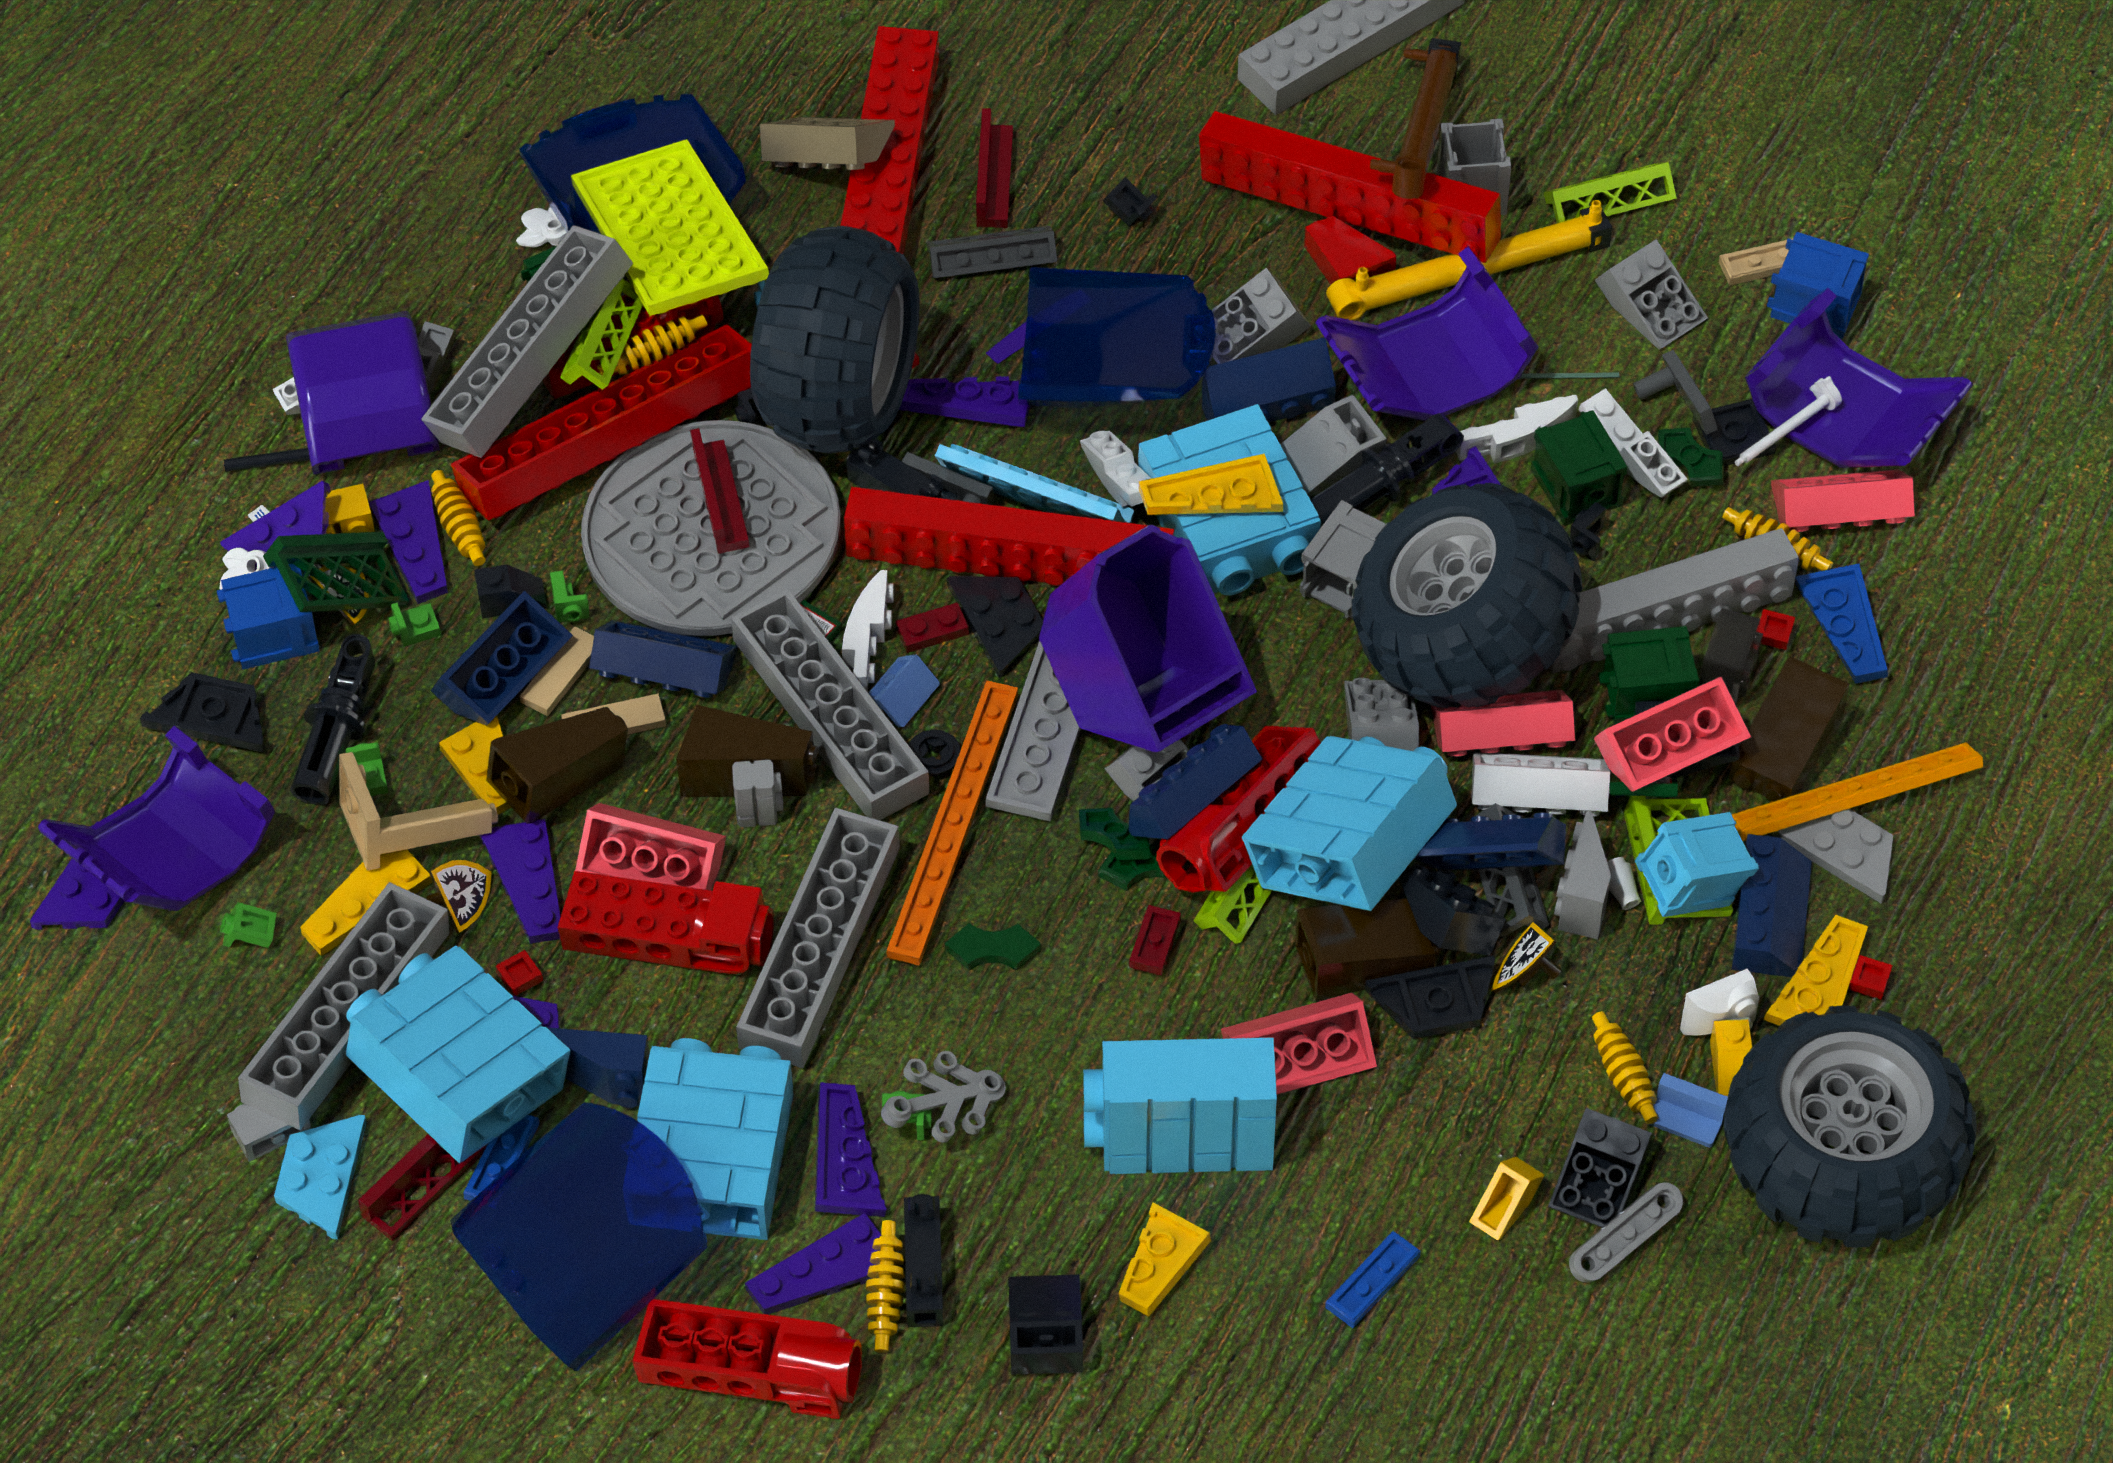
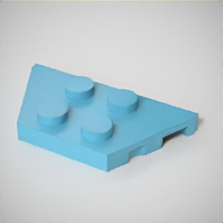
M365 1115L354 1116L289 1135L274 1194L275 1201L288 1211L296 1212L299 1218L310 1225L313 1222L327 1232V1236L332 1239H338L367 1123Z

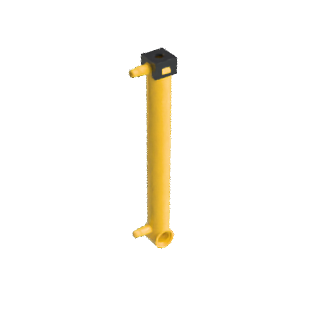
M1594 200L1589 208L1580 210L1579 217L1501 239L1488 261L1482 264L1489 274L1492 275L1587 247L1590 253L1610 247L1612 225L1601 207V202ZM1449 254L1373 277H1369L1367 268L1360 267L1356 274V281L1350 278L1337 280L1328 287L1326 295L1338 318L1355 321L1367 310L1454 286L1467 266L1460 256Z

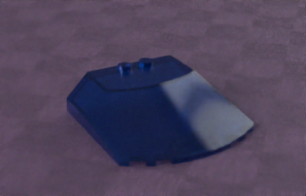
M681 94L680 100L665 101L664 95L653 96L654 102L636 104L634 98L597 107L561 121L562 128L551 134L547 129L539 133L540 140L532 146L526 143L519 149L522 159L566 232L574 225L601 234L572 185L571 175L687 139L726 202L730 205L746 181L743 164L693 94Z
M1031 267L1029 271L1028 309L1022 374L1018 384L1019 405L1089 408L1181 398L1202 378L1214 353L1216 327L1213 312L1206 305L1207 298L1203 292H1197L1194 288V281L1187 275Z
M586 1102L581 1104L538 1140L450 1220L455 1237L528 1328L563 1363L574 1371H578L707 1248V1235L703 1232L701 1215H704L701 1204L697 1202L692 1188L694 1185L690 1176L675 1153L661 1138L632 1117L606 1106Z

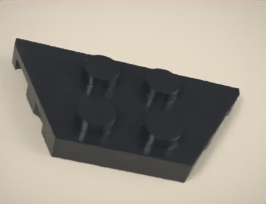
M947 577V586L956 603L958 602L966 621L998 678L1003 677L1007 673L1009 665L1016 658L1020 660L1028 652V648L1039 641L1043 624L1040 614L1019 577Z
M191 672L180 682L176 689L170 690L161 698L162 704L150 714L146 711L140 718L142 727L168 732L175 726L189 737L264 752L265 749L255 686Z
M1494 956L1365 980V990L1412 1039L1478 1027L1481 1025L1495 958Z

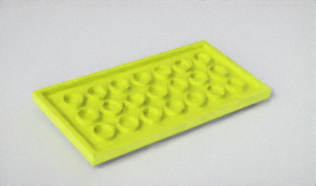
M687 139L571 175L572 185L600 233L614 238L632 260L633 264L625 275L649 316L663 314L671 309L694 304L699 300L715 295L726 294L731 290L754 285L768 278L769 270Z

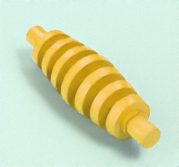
M700 315L692 320H687L684 316L677 319L679 326H676L672 320L665 322L667 332L664 331L660 324L653 326L655 338L649 329L643 330L641 333L644 343H642L638 335L631 338L632 349L626 342L614 371L620 375L626 374V365H629L630 369L635 371L639 369L637 360H640L643 366L650 365L649 354L657 362L663 360L661 348L666 355L670 356L674 353L672 343L675 344L677 349H681L685 346L682 338L685 337L690 343L695 340L694 334H696V331L708 326L705 317ZM599 364L597 369L600 375H603L602 366Z
M442 470L434 471L431 474L434 482L431 492L444 530H446V533L462 556L471 558L474 566L483 565L486 561L482 553L485 548V542L474 508L453 479L446 478Z
M1727 507L1724 511L1722 518L1734 524V532L1739 536L1745 533V539H1749L1782 528L1799 556L1798 565L1802 562V569L1810 571L1812 568H1817L1825 571L1832 568L1833 562L1821 556L1820 547L1814 544L1809 549L1810 540L1803 537L1799 541L1800 533L1794 529L1789 532L1790 527L1785 523H1781L1778 526V521L1772 518L1768 519L1765 523L1766 516L1757 514L1753 518L1754 512L1748 509L1739 513Z
M1603 1011L1597 1012L1592 1016V1020L1597 1028L1593 1037L1598 1045V1051L1602 1057L1604 1068L1607 1069L1606 1073L1609 1079L1613 1081V1085L1620 1092L1624 1101L1628 1102L1632 1112H1640L1646 1124L1656 1122L1659 1117L1653 1105L1656 1103L1657 1098L1655 1092L1652 1091L1653 1087L1641 1056L1637 1054L1635 1047L1630 1044L1628 1037L1622 1033L1621 1027L1617 1023H1610Z
M891 1220L882 1221L881 1236L873 1241L872 1248L878 1251L871 1253L870 1262L875 1265L868 1268L867 1276L873 1279L866 1281L865 1288L871 1292L866 1295V1303L873 1306L867 1309V1317L875 1320L868 1323V1331L874 1334V1351L879 1353L889 1352V1338L897 1333L898 1324L891 1321L900 1319L901 1311L896 1308L902 1306L903 1296L899 1294L905 1291V1283L900 1280L905 1277L904 1269L899 1267V1265L904 1263L903 1255L897 1252L903 1249L902 1241L895 1237L896 1222Z

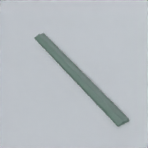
M1619 373L1522 374L1519 379L1619 377Z

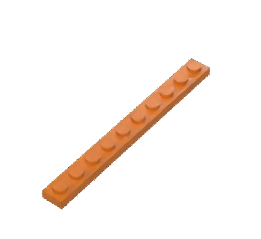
M986 680L889 942L887 958L918 966L921 964L1018 698L1017 687Z

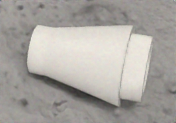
M1623 857L1607 861L1611 873L1609 891L1620 903L1623 910L1637 906L1641 899L1637 892L1631 864L1626 862Z

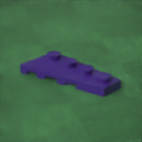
M545 819L536 820L529 824L523 822L492 827L491 833L479 835L487 849L493 867L502 881V886L513 904L514 911L529 943L560 939L557 928L560 920V911Z

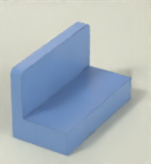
M916 654L898 657L868 693L879 708L884 710L893 723L900 728L908 723L940 683Z
M1663 1073L1658 1085L1657 1101L1653 1105L1659 1119L1648 1125L1706 1147H1712L1725 1118L1728 1097Z

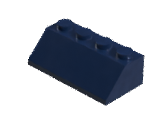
M1325 337L1203 368L1202 409L1207 421L1258 404L1269 423L1285 418H1294L1297 415L1312 411H1321L1326 406L1335 403L1336 384Z
M524 591L439 678L430 691L455 714L487 726L573 635Z
M611 620L595 629L589 668L599 670L598 674L604 677L617 678L618 674L629 676L630 681L634 683L650 684V681L662 683V688L667 690L681 691L682 688L694 690V695L710 698L713 697V694H718L724 690L738 651V646Z
M1228 724L1216 727L1210 733L1211 737L1203 744L1192 747L1186 753L1187 757L1179 764L1170 766L1163 772V777L1159 781L1143 788L1138 794L1139 797L1130 804V834L1138 837L1169 839L1259 763L1262 757L1245 728Z
M1535 813L1533 818L1522 819L1523 817L1520 815L1508 814L1503 815L1502 820H1491L1489 817L1475 816L1471 817V822H1460L1458 819L1446 818L1415 856V859L1436 870L1442 868L1448 871L1564 865L1566 824L1555 819L1551 813Z
M1747 834L1745 847L1750 857H1753L1755 862L1758 863L1759 869L1753 876L1748 877L1740 887L1731 970L1742 971L1748 968L1750 972L1793 977L1802 963L1812 861L1782 838Z

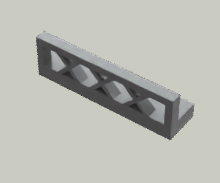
M1050 226L926 242L927 251L930 254L933 278L1057 262L1054 231Z
M1495 803L1476 816L1489 817L1491 820H1502L1503 815L1516 814ZM1532 866L1478 869L1487 901L1496 906L1495 911L1504 917L1508 904L1514 905L1517 916L1504 923L1499 936L1504 938L1523 925L1529 927L1532 922L1541 929L1549 925ZM1500 875L1504 876L1507 882L1502 896L1497 895L1495 890Z

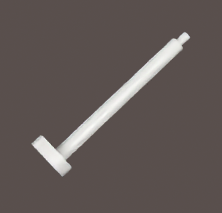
M1831 377L1821 378L1810 387V390L1817 399L1741 453L1740 458L1735 461V465L1740 466L1742 463H1748L1821 409L1834 410L1842 403V397L1832 382Z

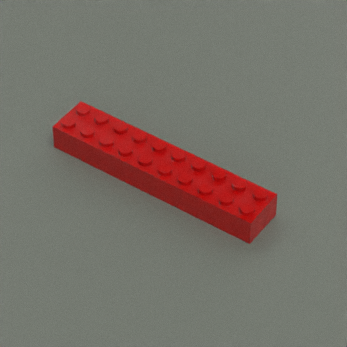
M878 26L861 119L895 120V127L877 161L864 163V169L851 170L840 226L873 232L891 242L895 246L896 252L904 254L940 56L939 31Z
M1214 111L1199 133L1201 176L1204 181L1325 217L1334 216L1343 222L1458 256V253L1469 246L1482 263L1488 261L1501 240V193L1427 172L1423 195L1414 199L1401 198L1392 192L1394 174L1379 172L1370 168L1371 160H1380V158L1218 111Z
M726 324L686 344L681 349H676L670 356H663V360L658 362L655 360L650 365L643 366L609 383L603 390L599 388L493 442L491 448L486 451L482 458L469 454L451 463L457 485L470 504L488 521L493 518H499L507 511L521 504L531 502L534 497L548 490L560 487L562 483L575 476L583 475L591 468L605 461L615 459L620 453L632 447L640 446L646 440L660 433L670 431L673 426L687 419L697 417L701 412L714 405L726 402L728 398L736 395L738 392L750 389L752 344Z
M851 487L844 515L847 557H854L859 560L885 561L890 564L915 565L922 568L945 569L957 573H976L987 577H1019L1020 581L1044 582L1050 585L1063 584L1098 554L1148 526ZM1159 527L1161 531L1174 536V529Z

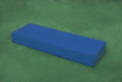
M527 1115L488 1143L463 1192L464 1199L497 1210L539 1126V1118Z
M1392 1231L1326 1301L1325 1308L1351 1328H1354L1420 1258L1421 1251L1399 1234Z

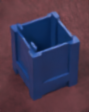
M1796 232L1793 240L1787 239L1785 249L1789 251L1779 274H1772L1771 283L1776 284L1774 298H1768L1767 307L1772 308L1770 317L1791 323L1814 297L1828 287L1837 297L1826 308L1825 312L1832 331L1840 339H1843L1862 294L1869 253Z
M289 564L294 572L302 576L300 568ZM277 567L221 580L223 589L216 591L219 603L226 601L229 618L223 619L227 634L232 632L234 634L237 649L231 650L234 662H241L242 670L320 652L312 612L299 611ZM302 588L307 601H309L306 590Z

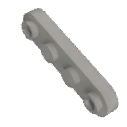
M1663 1182L1646 1191L1572 1253L1569 1260V1268L1573 1276L1581 1282L1588 1283L1605 1275L1680 1212L1683 1205V1197L1680 1190L1671 1183ZM1658 1197H1661L1665 1201L1664 1208H1661L1658 1205ZM1583 1259L1589 1262V1271L1582 1267Z

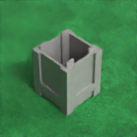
M1490 119V122L1453 125V122L1440 123L1437 175L1501 193V215H1507L1511 162L1510 157H1506L1504 147L1503 119Z
M1341 500L1301 555L1304 569L1299 593L1303 597H1313L1344 612L1345 618L1350 617L1353 619L1352 599H1354V590L1357 588L1355 580L1364 555L1374 545L1375 537L1386 524Z

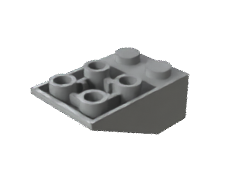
M1657 239L1595 279L1611 306L1659 350L1708 319Z
M1265 268L1194 323L1192 327L1217 364L1284 347L1311 327V325L1282 283Z
M1352 394L1326 406L1280 445L1298 476L1303 490L1311 497L1322 492L1361 466L1363 462L1362 451L1366 448L1371 449L1377 454L1381 452L1382 448L1386 445L1387 438Z
M1356 678L1353 681H1344L1348 739L1359 741L1362 737L1368 736L1381 741L1388 747L1414 751L1415 748L1419 747V723L1413 697L1399 692L1386 680Z
M1180 739L1160 752H1152L1132 745L1107 766L1105 770L1123 793L1134 802L1139 797L1138 794L1143 788L1155 784L1163 777L1162 774L1167 768L1184 760L1189 749Z
M1587 810L1583 823L1577 822L1572 839L1574 843L1572 850L1569 849L1565 862L1564 869L1566 871L1564 877L1560 878L1556 895L1558 899L1554 915L1560 916L1558 930L1598 939L1606 912L1611 873L1592 811Z

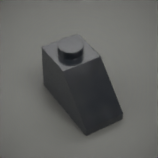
M507 564L474 570L482 619L500 616L524 591L544 609L547 608L542 578Z

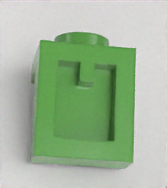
M563 570L550 572L557 621L559 623L567 621L576 622L580 619L589 618L587 595L573 596L572 584L565 583Z
M398 603L391 604L393 616L388 617L389 626L393 636H400L403 647L441 636L440 626L431 603L402 612Z
M377 742L370 744L361 743L354 747L346 748V753L353 752L358 765L363 764L366 773V786L370 795L375 796L388 793L379 744Z
M237 902L230 914L225 913L221 922L220 932L224 933L223 946L230 947L234 940L237 939L268 948L273 940L277 913Z

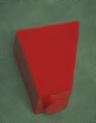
M1334 216L1317 220L1305 227L1304 247L1330 285L1343 278H1350L1356 281V274L1360 267L1367 268L1369 277L1396 270V255L1393 251Z

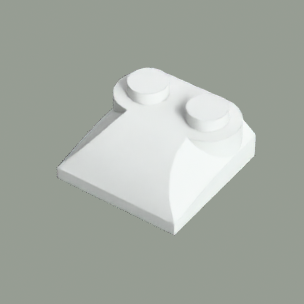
M1748 968L1686 993L1680 1026L1683 1035L1711 1034L1713 1022L1721 1020L1749 1019L1750 1029L1752 1028L1753 1021L1756 1018L1759 995L1755 980Z

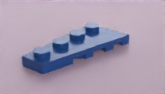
M1860 564L1796 576V586L1855 684L1888 677V670Z

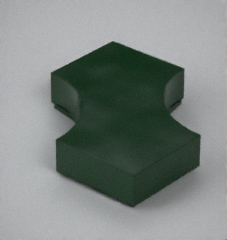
M1690 427L1658 430V444L1672 461L1688 474L1691 487L1724 484V457L1722 451L1710 450L1699 445L1694 440Z
M1113 808L1079 810L1081 840L1094 841L1105 845L1114 853L1116 861L1150 859L1149 838L1132 836L1129 832V824L1120 820L1115 815Z
M1157 839L1153 844L1149 845L1150 859L1116 861L1115 855L1111 851L1098 869V877L1126 891L1143 879L1153 877L1168 879L1159 868L1156 859L1161 839Z
M968 923L945 942V950L968 970L985 963H1001L1014 970H1018L1042 950L1041 943L1018 923L1001 931H985Z

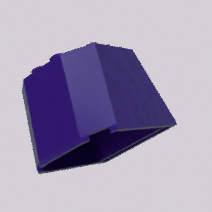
M1148 525L1098 554L1050 593L1039 640L1080 729L1152 752H1160L1257 692L1192 543L1188 539L1175 537L1161 531L1159 527Z

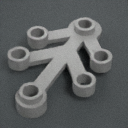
M940 1052L934 1060V1068L938 1073L942 1075L950 1074L967 1083L966 1085L957 1086L927 1071L926 1064L920 1059L914 1058L909 1060L903 1070L905 1078L913 1083L919 1082L937 1092L912 1099H906L903 1096L889 1098L881 1110V1117L891 1127L899 1128L904 1126L911 1114L946 1105L941 1118L937 1120L932 1128V1136L939 1142H947L955 1133L954 1122L963 1101L975 1098L972 1110L962 1120V1127L969 1134H978L985 1125L984 1114L988 1104L999 1101L1005 1093V1083L1000 1075L991 1070H982L976 1073L958 1064L957 1058L952 1052ZM941 1060L947 1061L950 1066L944 1065ZM911 1068H916L920 1074L914 1073ZM969 1119L975 1120L978 1125H973ZM939 1127L945 1128L948 1133L941 1132Z

